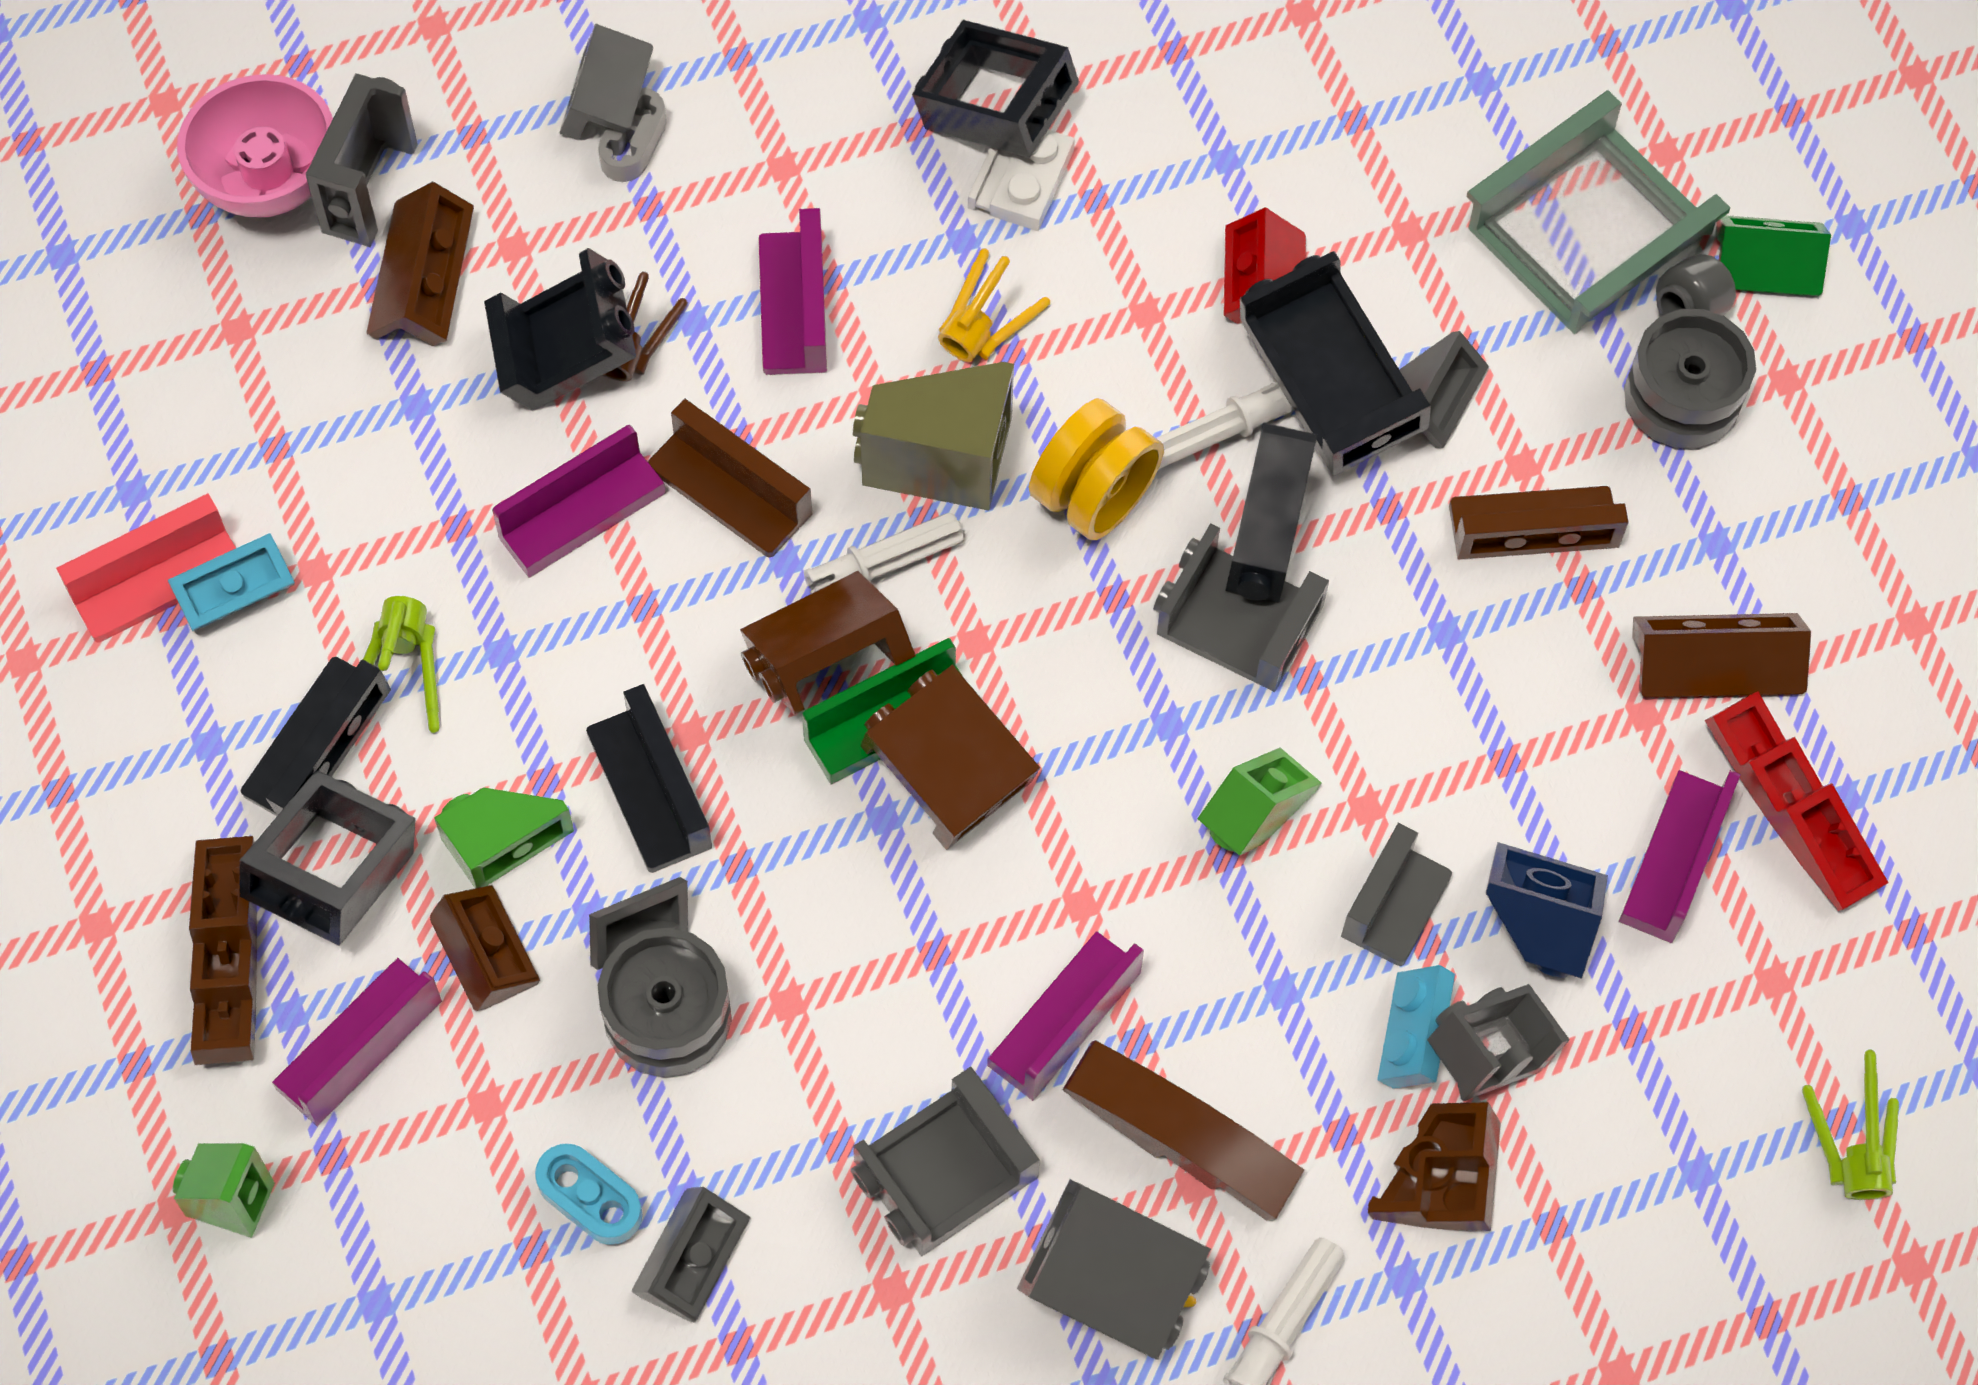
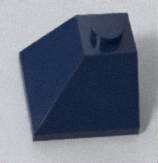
M1497 842L1485 893L1525 962L1535 964L1538 970L1553 977L1564 978L1571 975L1582 979L1602 919L1608 875Z

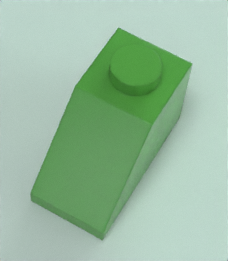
M1279 747L1233 767L1197 819L1210 830L1212 839L1218 845L1229 851H1234L1238 855H1242L1263 845L1318 790L1322 782Z
M485 787L471 795L462 794L455 797L444 806L441 814L434 817L442 842L474 888L488 886L574 832L569 808L563 800Z
M198 1143L192 1159H185L178 1168L173 1183V1193L176 1194L174 1199L186 1217L252 1238L275 1182L254 1146L245 1143Z

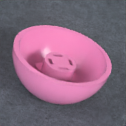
M271 74L240 77L223 83L209 91L190 109L183 120L178 134L177 154L179 162L193 187L216 207L245 217L259 218L280 215L297 208L311 198L305 174L333 117L323 98L311 87L298 80Z

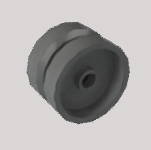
M1679 309L1662 315L1644 331L1624 386L1626 409L1635 425L1657 442L1674 448H1700L1717 442L1734 427L1756 373L1754 348L1744 331L1722 315L1705 309Z
M666 927L639 932L621 942L606 959L597 984L599 1005L607 1038L619 1058L638 1072L659 1077L689 1074L712 1060L725 1044L732 1022L725 967L713 947L693 933Z

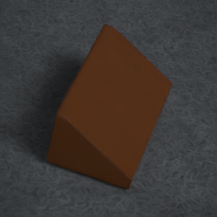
M493 885L443 895L430 914V921L475 1011L490 1008L536 986L540 982Z

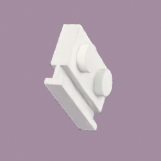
M1048 129L1030 158L990 147L969 193L968 209L975 211L976 207L990 211V216L1039 232L1073 154L1075 138Z

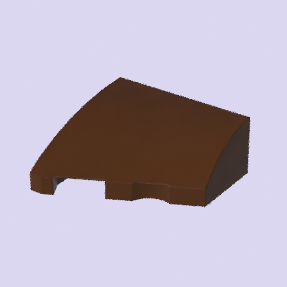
M1489 1102L1431 1103L1418 1124L1416 1138L1411 1144L1403 1147L1393 1163L1398 1171L1380 1199L1373 1196L1369 1201L1368 1214L1370 1217L1379 1221L1422 1228L1491 1231L1501 1122Z

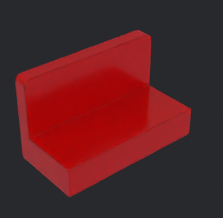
M1266 207L1225 225L1224 316L1236 324L1241 323L1240 298L1245 295L1252 285L1264 279L1275 280L1293 271L1294 267L1306 258L1305 233Z

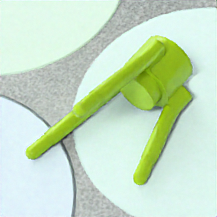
M392 596L384 600L380 621L374 623L372 638L363 660L375 665L381 650L378 668L381 671H386L390 666L394 653H411L414 651L415 646L419 645L428 728L431 733H436L439 731L440 725L433 655L435 627L425 623L427 608L421 601L407 596Z
M1872 1049L1866 1050L1864 1054L1866 1144L1847 1147V1157L1842 1159V1161L1813 1087L1805 1085L1802 1088V1093L1808 1106L1807 1109L1829 1164L1831 1185L1844 1184L1845 1197L1854 1200H1872L1888 1197L1893 1194L1892 1185L1896 1184L1894 1161L1899 1101L1896 1098H1890L1887 1102L1883 1143L1881 1146L1876 1052Z

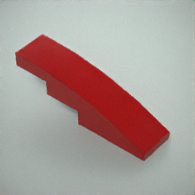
M1759 691L1748 695L1704 720L1734 771L1741 774L1740 780L1768 822L1803 869L1838 911L1847 908L1889 883L1832 783L1822 785L1795 737L1785 739Z

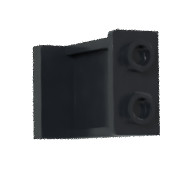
M1335 251L1322 257L1319 255L1307 257L1299 262L1293 271L1275 280L1264 279L1255 283L1240 298V319L1244 328L1306 432L1318 434L1315 447L1332 476L1429 429L1431 408L1420 388L1415 391L1411 390L1344 280L1340 271L1341 260Z

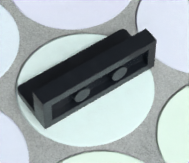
M332 657L242 786L241 794L243 797L273 815L278 816L316 770L332 777L391 691L382 671L363 659L355 667L339 657Z
M641 684L623 691L626 706L625 712L587 727L586 731L647 870L653 873L712 849V841L708 822L645 684Z

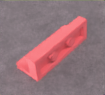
M209 493L56 569L95 642L99 643L178 604L168 579L234 550L236 547L226 532L217 507Z

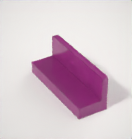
M820 208L799 209L800 232L762 233L759 235L763 372L766 375L827 373Z
M629 424L493 507L492 512L500 541L527 577L530 578L666 494L664 482L640 453L637 432Z
M1678 770L1618 922L1673 943L1686 918L1741 774L1730 770L1723 785L1719 786Z
M1096 931L988 1057L987 1066L1034 1101L1141 974L1144 949L1134 943L1125 953Z
M397 957L272 1081L275 1089L312 1123L318 1126L442 1002L434 978L426 971L418 975Z

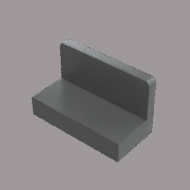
M595 24L581 58L559 134L579 140L587 121L627 133L633 121L653 52V45Z
M1399 822L1348 912L1341 937L1397 966H1403L1451 879L1452 871L1413 851L1419 833Z

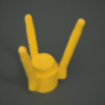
M986 248L979 251L949 316L939 328L938 340L940 344L951 355L964 362L973 361L977 354L987 360L998 345L1034 319L1051 302L1048 297L1041 298L991 336L989 329L992 326V321L981 309L1000 281L1001 276L1010 263V259L1007 256H1002L971 304L967 306L989 257V250Z

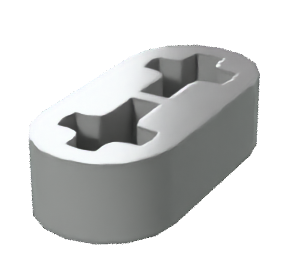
M642 88L635 110V115H640L644 109L651 110V115L645 114L641 118L638 127L635 126L633 117L631 127L627 133L606 127L598 146L601 169L608 178L614 181L627 182L639 177L646 169L664 132L667 122L664 101L652 89ZM627 143H630L632 156L625 155L621 161L614 160V155H621Z

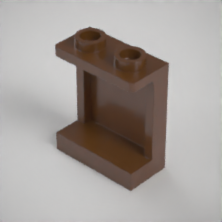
M859 571L740 629L748 648L741 652V657L754 682L761 680L772 702L776 703L781 700L794 715L805 710L796 688V684L800 680L872 644H875L896 666L916 656L898 608Z
M953 664L940 675H937L932 669L921 676L907 690L911 697L895 709L888 703L874 713L864 724L868 731L865 733L860 745L867 755L875 751L934 821L936 827L932 834L946 850L1028 786L1040 770V766Z

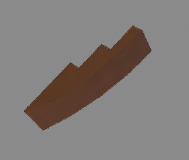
M253 836L195 841L189 932L193 942L190 993L194 1003L190 1052L194 1065L254 1060L257 988V905L239 897L240 859L255 843Z
M1097 1040L1090 1043L1062 1089L1155 1158L1164 1155L1208 1188L1221 1187L1266 1221L1277 1219L1305 1170L1261 1138L1201 1099Z

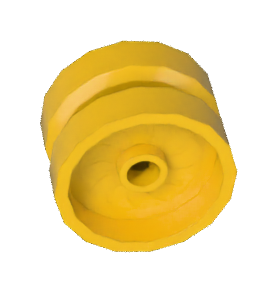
M1095 398L1084 404L1068 418L1042 452L1029 482L1030 496L1050 511L1060 512L1067 509L1068 524L1087 539L1097 541L1117 527L1140 501L1161 465L1164 445L1141 427L1134 426L1126 430L1125 415L1104 399Z

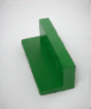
M950 638L915 654L916 656L897 666L893 665L802 713L804 741L831 785L880 760L875 751L867 755L860 747L865 733L868 731L864 724L874 713L888 703L895 709L911 697L907 692L909 687L932 669L937 675H940L953 664L959 671L956 666V647Z

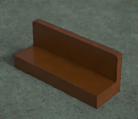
M434 181L395 202L366 332L368 335L378 339L401 328L433 347L447 340L474 210L473 204Z
M684 398L671 412L673 435L648 460V463L663 482L768 558L773 557L811 517V488Z
M1608 486L1452 497L1449 503L1458 560L1619 548L1629 523L1625 503L1614 504L1611 488Z
M1798 613L1633 617L1632 638L1641 651L1639 691L1643 697L1750 695L1759 691L1760 695L1804 694L1807 691L1811 630Z

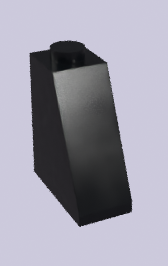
M1263 423L1225 591L1238 593L1250 600H1269L1279 603L1318 434Z

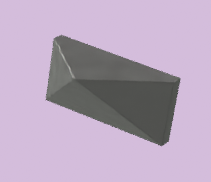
M1461 331L1451 332L1399 369L1411 390L1415 391L1420 388L1431 405L1429 429L1422 433L1435 448H1444L1489 368V365Z
M678 877L589 914L590 966L597 970L603 968L606 959L621 942L641 931L669 927L688 932L687 880Z

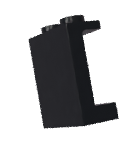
M590 248L579 252L581 272L520 304L501 292L484 301L500 393L533 411L636 358L632 337L635 328L633 320L627 312L623 292L626 285L623 272L613 260L606 259Z

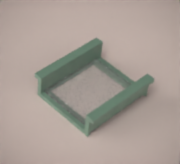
M1606 90L1467 191L1466 196L1473 203L1468 229L1574 335L1581 330V326L1700 237L1711 235L1716 222L1726 216L1731 208L1717 194L1696 208L1615 129L1622 103L1609 90Z

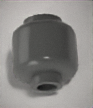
M1706 254L1690 256L1669 268L1659 278L1656 287L1657 308L1661 316L1679 309H1705L1725 316L1732 309L1736 299L1735 282L1731 272L1721 261Z

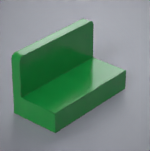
M1727 215L1717 222L1715 236L1721 244L1719 261L1731 272L1736 290L1813 296L1822 294L1831 241V233L1823 223Z

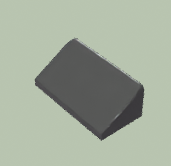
M705 1187L686 1189L635 1282L632 1293L691 1323H696L751 1217Z

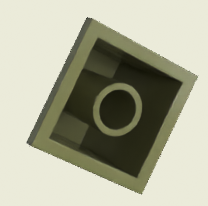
M999 362L873 385L868 405L859 404L857 407L852 432L853 437H857L854 463L861 464L862 486L989 511L1012 420L1014 364Z

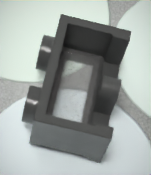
M1530 984L1505 992L1502 987L1496 988L1471 1005H1467L1465 1001L1454 1003L1438 1015L1435 1022L1439 1027L1427 1039L1437 1056L1458 1083L1462 1101L1539 1073L1570 1041Z

